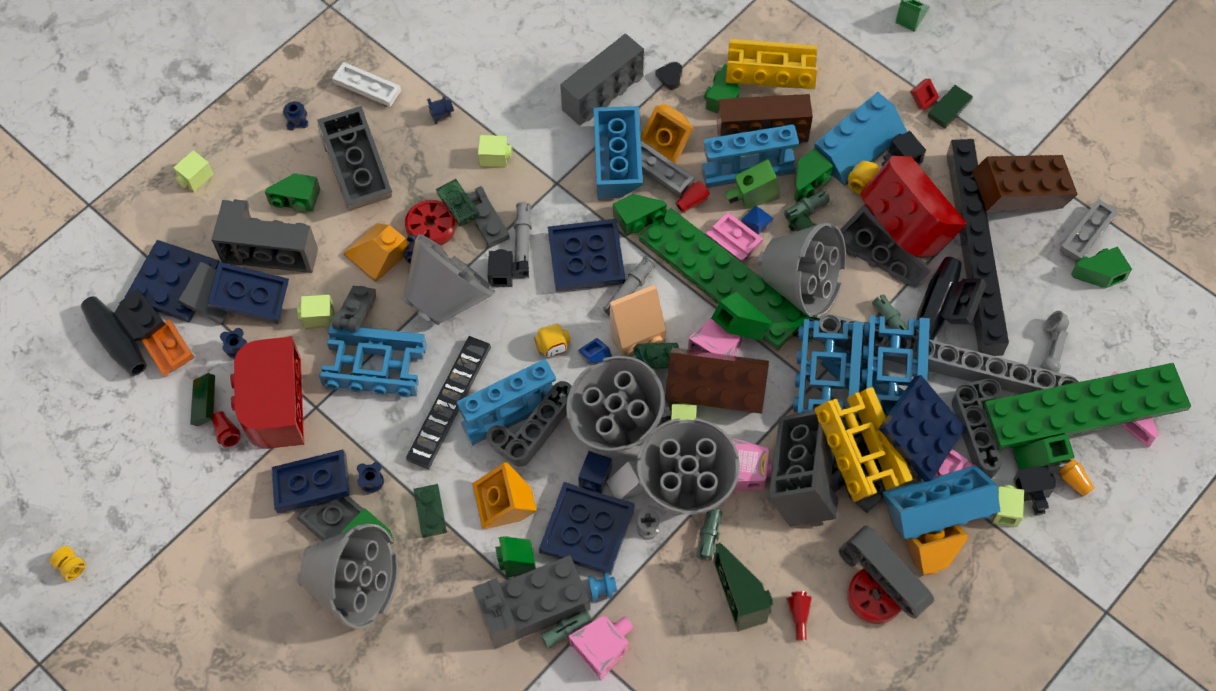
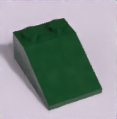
M721 543L715 544L713 562L737 631L767 623L771 613V606L773 605L769 590L765 591L762 582Z

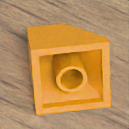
M667 104L655 106L640 138L641 141L676 164L694 128L685 115Z
M376 223L343 253L371 279L377 282L403 258V252L407 250L408 245L406 238L392 226Z
M506 462L472 483L482 529L519 522L537 511L532 488Z
M953 525L939 532H929L915 539H905L914 565L923 575H931L950 566L968 540V534L959 525Z

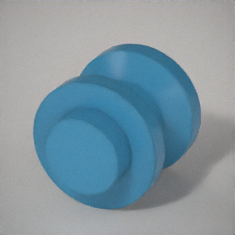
M604 573L603 579L595 580L592 576H588L593 602L597 601L599 595L606 594L609 599L613 598V593L617 592L615 577H609V573Z

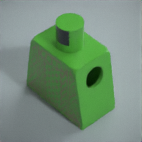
M768 159L735 176L737 187L725 191L729 204L742 200L747 209L780 199L777 177Z

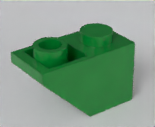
M726 63L721 71L717 70L713 78L714 84L712 87L707 88L704 95L706 109L717 114L719 99L739 98L740 95L738 84L726 82Z
M816 148L798 160L794 194L796 202H799L804 197H810L816 188L825 186L832 178L833 165Z
M294 173L266 188L265 195L269 204L274 207H287L300 212H313L320 192V186L317 177Z
M631 194L613 203V216L617 219L626 236L642 231L644 227L654 223L660 217L664 218V213L667 210L665 201Z
M1117 246L1110 250L1105 248L1090 258L1087 256L1082 257L1075 263L1071 275L1075 279L1106 289L1126 281L1132 268Z
M737 292L720 301L711 317L713 321L729 334L756 340L763 339L772 323L770 319Z
M1068 434L1042 439L1013 449L1018 470L1046 465L1053 467L1067 464L1075 458Z
M506 536L499 537L500 546L495 547L499 569L505 570L506 578L519 576L536 569L531 540Z

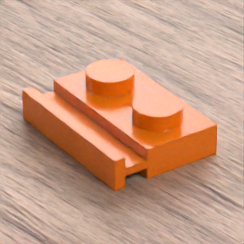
M170 319L165 321L166 325L148 339H141L165 377L172 370L176 371L195 358Z

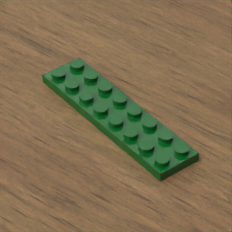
M672 208L664 213V218L660 217L639 236V241L718 304L733 293H739L772 321L763 339L776 350H779L799 331V326H804V319L810 320L809 316H806L766 284L763 278Z
M1174 363L985 401L983 405L999 450L1030 444L1059 435H1073L1188 411L1191 408L1190 401Z

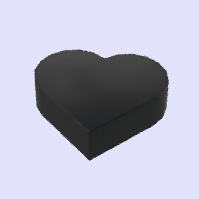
M670 62L655 70V75L667 89L673 90L680 85L683 67L678 62Z

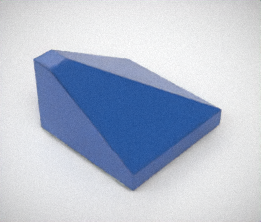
M756 205L741 219V222L759 235L774 218Z
M598 338L578 350L590 363L602 362L604 358L612 357L609 347Z

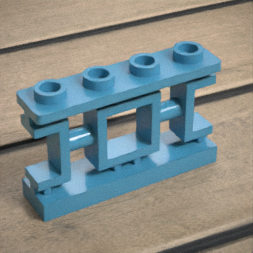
M787 125L705 139L704 152L707 163L702 164V173L706 188L736 183L735 176L767 159L776 176L794 174L795 157L793 150L790 148H796L799 145L795 126Z
M870 315L868 322H864L863 336H867V345H863L862 360H866V369L861 371V383L865 384V389L871 388L872 375L876 374L875 384H888V395L876 394L880 405L881 403L896 404L901 397L898 396V385L908 386L912 381V376L922 375L927 381L930 318H920L919 320L909 318L907 330L884 328L885 317L883 316L877 318L875 315ZM875 327H878V337H891L890 348L878 347L877 357L873 356ZM914 329H917L916 358L913 359V349L900 348V338L912 339ZM883 356L906 357L905 377L882 376Z
M804 319V326H799V340L803 341L802 350L798 349L797 364H801V372L796 373L795 388H799V397H794L793 411L798 412V414L814 411V407H818L831 400L832 389L845 390V380H850L849 396L860 391L863 322L853 321V324L844 322L843 334L819 333V321L814 320L812 322L809 319ZM810 330H812L815 341H825V352L812 351V360L808 361ZM848 332L853 333L851 363H846L847 353L835 352V342H848ZM817 359L841 361L840 381L816 380ZM806 377L810 378V388H822V399H809L808 409L804 408ZM838 401L841 410H843L844 402ZM856 413L854 415L858 422V413Z
M330 324L328 331L330 338L327 341L329 350H336L337 355L334 366L322 365V372L319 374L322 386L331 390L345 388L353 392H362V390L372 391L378 395L391 393L400 397L417 396L418 376L408 373L411 358L421 360L424 358L423 353L426 352L427 347L424 334L361 327L358 332H351L347 328H342L341 330L333 329L332 324ZM346 345L358 346L356 356L345 355ZM393 350L405 351L403 361L392 360ZM364 354L385 356L382 371L361 369ZM343 364L354 365L353 375L341 374ZM390 369L401 370L400 380L388 379Z
M545 359L457 401L459 411L464 419L461 425L472 446L487 439V432L492 426L502 425L505 428H509L527 419L553 387L552 382L556 381V376Z

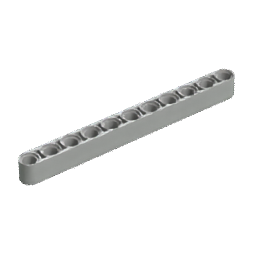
M833 314L824 315L819 321V333L843 334L844 322L853 324V321L856 320ZM830 327L833 331H827L824 328ZM875 327L874 339L880 343H874V357H877L878 347L890 348L891 337H878V327ZM848 335V342H835V346L852 351V337ZM913 335L912 339L900 338V346L904 349H913V359H915L916 336ZM863 336L862 349L863 345H867V336ZM929 339L928 371L971 382L994 379L1000 384L1001 390L1017 394L1079 382L1070 375ZM883 356V359L906 365V357ZM943 357H946V358L950 359L951 361H950V362H946V361H944L942 358H943ZM966 364H972L975 368H970ZM990 370H995L998 374H993ZM1014 376H1019L1022 381L1015 379ZM1038 382L1044 383L1047 387L1039 385Z

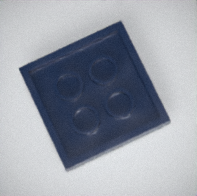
M617 219L548 226L556 291L623 284L626 281Z
M157 240L126 293L125 298L138 288L157 312L190 323L195 311L179 304L178 300L200 262L217 270L220 261Z
M919 375L914 376L879 430L922 480L927 482L932 481L966 427L923 376Z
M563 482L539 547V553L557 559L571 555L576 565L612 575L635 509V504Z

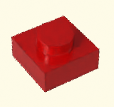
M923 79L910 91L919 110H925L939 98L931 79Z

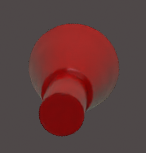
M804 591L791 592V597H787L791 615L796 625V640H807L806 623L812 597L807 596V592Z

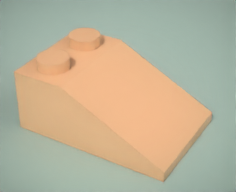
M655 284L610 302L611 337L621 356H636L641 351L650 347H659L666 341V328Z

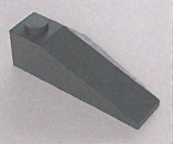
M866 204L840 229L848 254L868 262L873 267H878L888 272L889 275L914 288L932 271L921 257L908 253L894 241Z

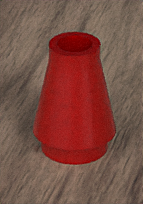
M701 181L693 182L675 204L681 212L685 213L687 210L707 201L710 192Z
M223 411L214 413L212 422L217 442L226 448L236 445L240 440V430L229 420Z

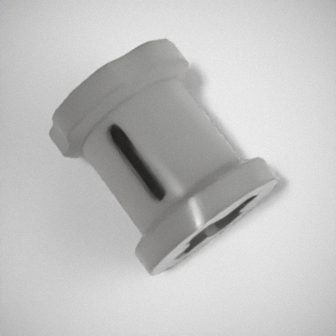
M643 510L637 517V532L643 539H653L659 533L660 519L655 511ZM645 522H650L651 527H646Z

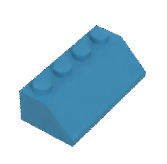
M876 92L817 140L814 148L833 165L832 175L845 186L848 183V175L858 162H874L890 148L891 140L896 135H903L907 130L894 104L882 94Z
M639 106L594 108L597 199L621 198L643 186Z
M977 466L934 477L932 481H919L882 492L895 529L904 539H915L925 533L939 532L946 527L964 525L968 521L988 518L992 514L1001 512L997 484Z

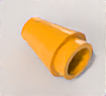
M1075 459L1058 470L1062 475L1060 478L1080 493L1082 497L1095 488L1081 463H1077Z

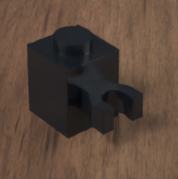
M911 131L903 135L898 134L891 140L889 153L883 156L885 161L881 165L883 167L892 156H911L919 165L923 162L926 149Z
M504 249L489 251L487 273L489 284L492 287H512L513 276L529 278V262H514L512 251Z
M1048 465L1018 470L1013 479L1015 487L1024 490V501L1032 500L1035 516L1045 514V509L1049 508L1046 498L1050 497L1056 487L1054 474L1050 473Z

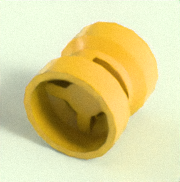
M68 545L56 550L49 560L54 569L61 571V576L66 581L76 579L86 568V562L81 557H76L75 551Z

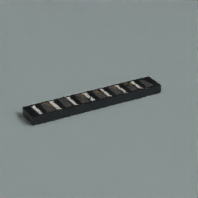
M468 336L406 456L408 462L428 470L430 469L460 410L457 401L467 396L491 348L490 343Z

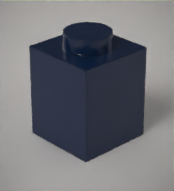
M588 451L578 476L579 486L603 493L606 481L612 470V458Z

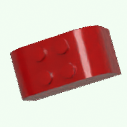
M892 156L860 192L863 202L894 241L914 256H937L967 225L966 221L911 156Z
M293 337L255 340L245 344L235 356L234 374L230 375V382L235 396H231V407L235 411L237 420L241 424L247 438L255 446L264 449L304 445L301 356Z

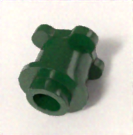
M806 209L797 215L791 216L789 218V229L799 231L816 225L808 217L810 211Z

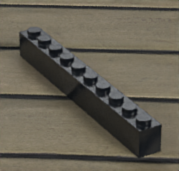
M974 139L951 140L947 151V161L956 211L967 223L959 232L966 278H982L987 283L973 319L978 351L992 356H1003L1009 344L987 212L973 174V170L978 166Z

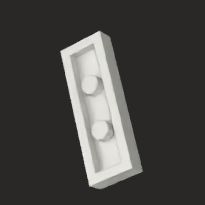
M345 62L341 64L332 77L334 84L388 107L392 106L401 92L399 85Z

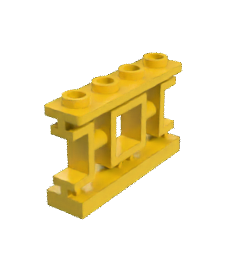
M729 39L726 82L815 89L817 45Z
M873 387L849 396L847 400L851 408L841 410L837 399L826 401L815 408L818 421L822 426L827 442L831 447L838 468L854 502L877 493L873 484L874 481L882 479L887 491L913 480L902 455L879 430L886 416ZM858 413L863 424L861 426L858 425L854 414ZM840 418H845L849 427L848 430H845ZM862 433L870 455L861 456L853 435ZM878 459L883 472L879 473L874 460ZM861 464H865L869 474L868 477H865Z

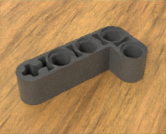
M983 379L959 385L951 403L956 417L966 427L962 436L972 464L977 465L978 468L992 479L996 476L1002 464V458L983 405L985 401L998 399L1001 393V386L994 379ZM983 391L990 392L992 396H987ZM960 396L967 397L969 401H963ZM967 418H973L977 423H972ZM975 440H981L985 445H979Z
M566 381L557 382L516 434L502 425L492 426L487 432V440L491 447L513 465L518 467L527 465L567 415L568 396L560 398V394H569L572 387L571 384ZM546 411H555L551 418L543 417ZM531 430H540L538 436L534 438L528 437ZM498 435H505L504 441L494 443V439ZM516 449H524L522 456L513 457Z
M863 526L839 548L838 551L841 558L848 565L855 566L860 563L909 617L916 619L934 602V597L929 589L871 527Z

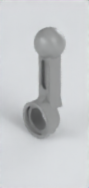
M1062 311L1053 312L1045 322V330L1052 334L1047 356L1041 363V368L1058 373L1061 368L1059 361L1065 340L1069 334L1066 332L1069 320Z

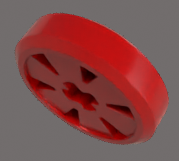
M421 201L415 204L406 215L405 228L407 235L417 237L418 234H422L441 246L447 243L455 233V214L451 207L442 201ZM428 221H431L432 223L434 222L435 225H434V226H430V224H429V225L427 226V222H428Z
M865 569L858 571L853 576L848 587L847 598L850 608L860 619L873 624H882L891 621L900 613L901 608ZM874 589L877 590L878 594L883 595L880 596L879 600H875V597L870 595Z

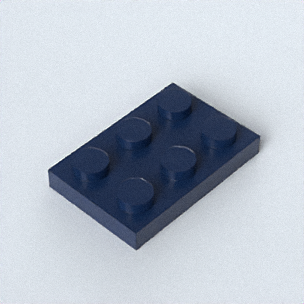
M219 262L207 308L278 324L289 279Z
M343 449L272 467L274 509L277 514L350 496L347 457Z

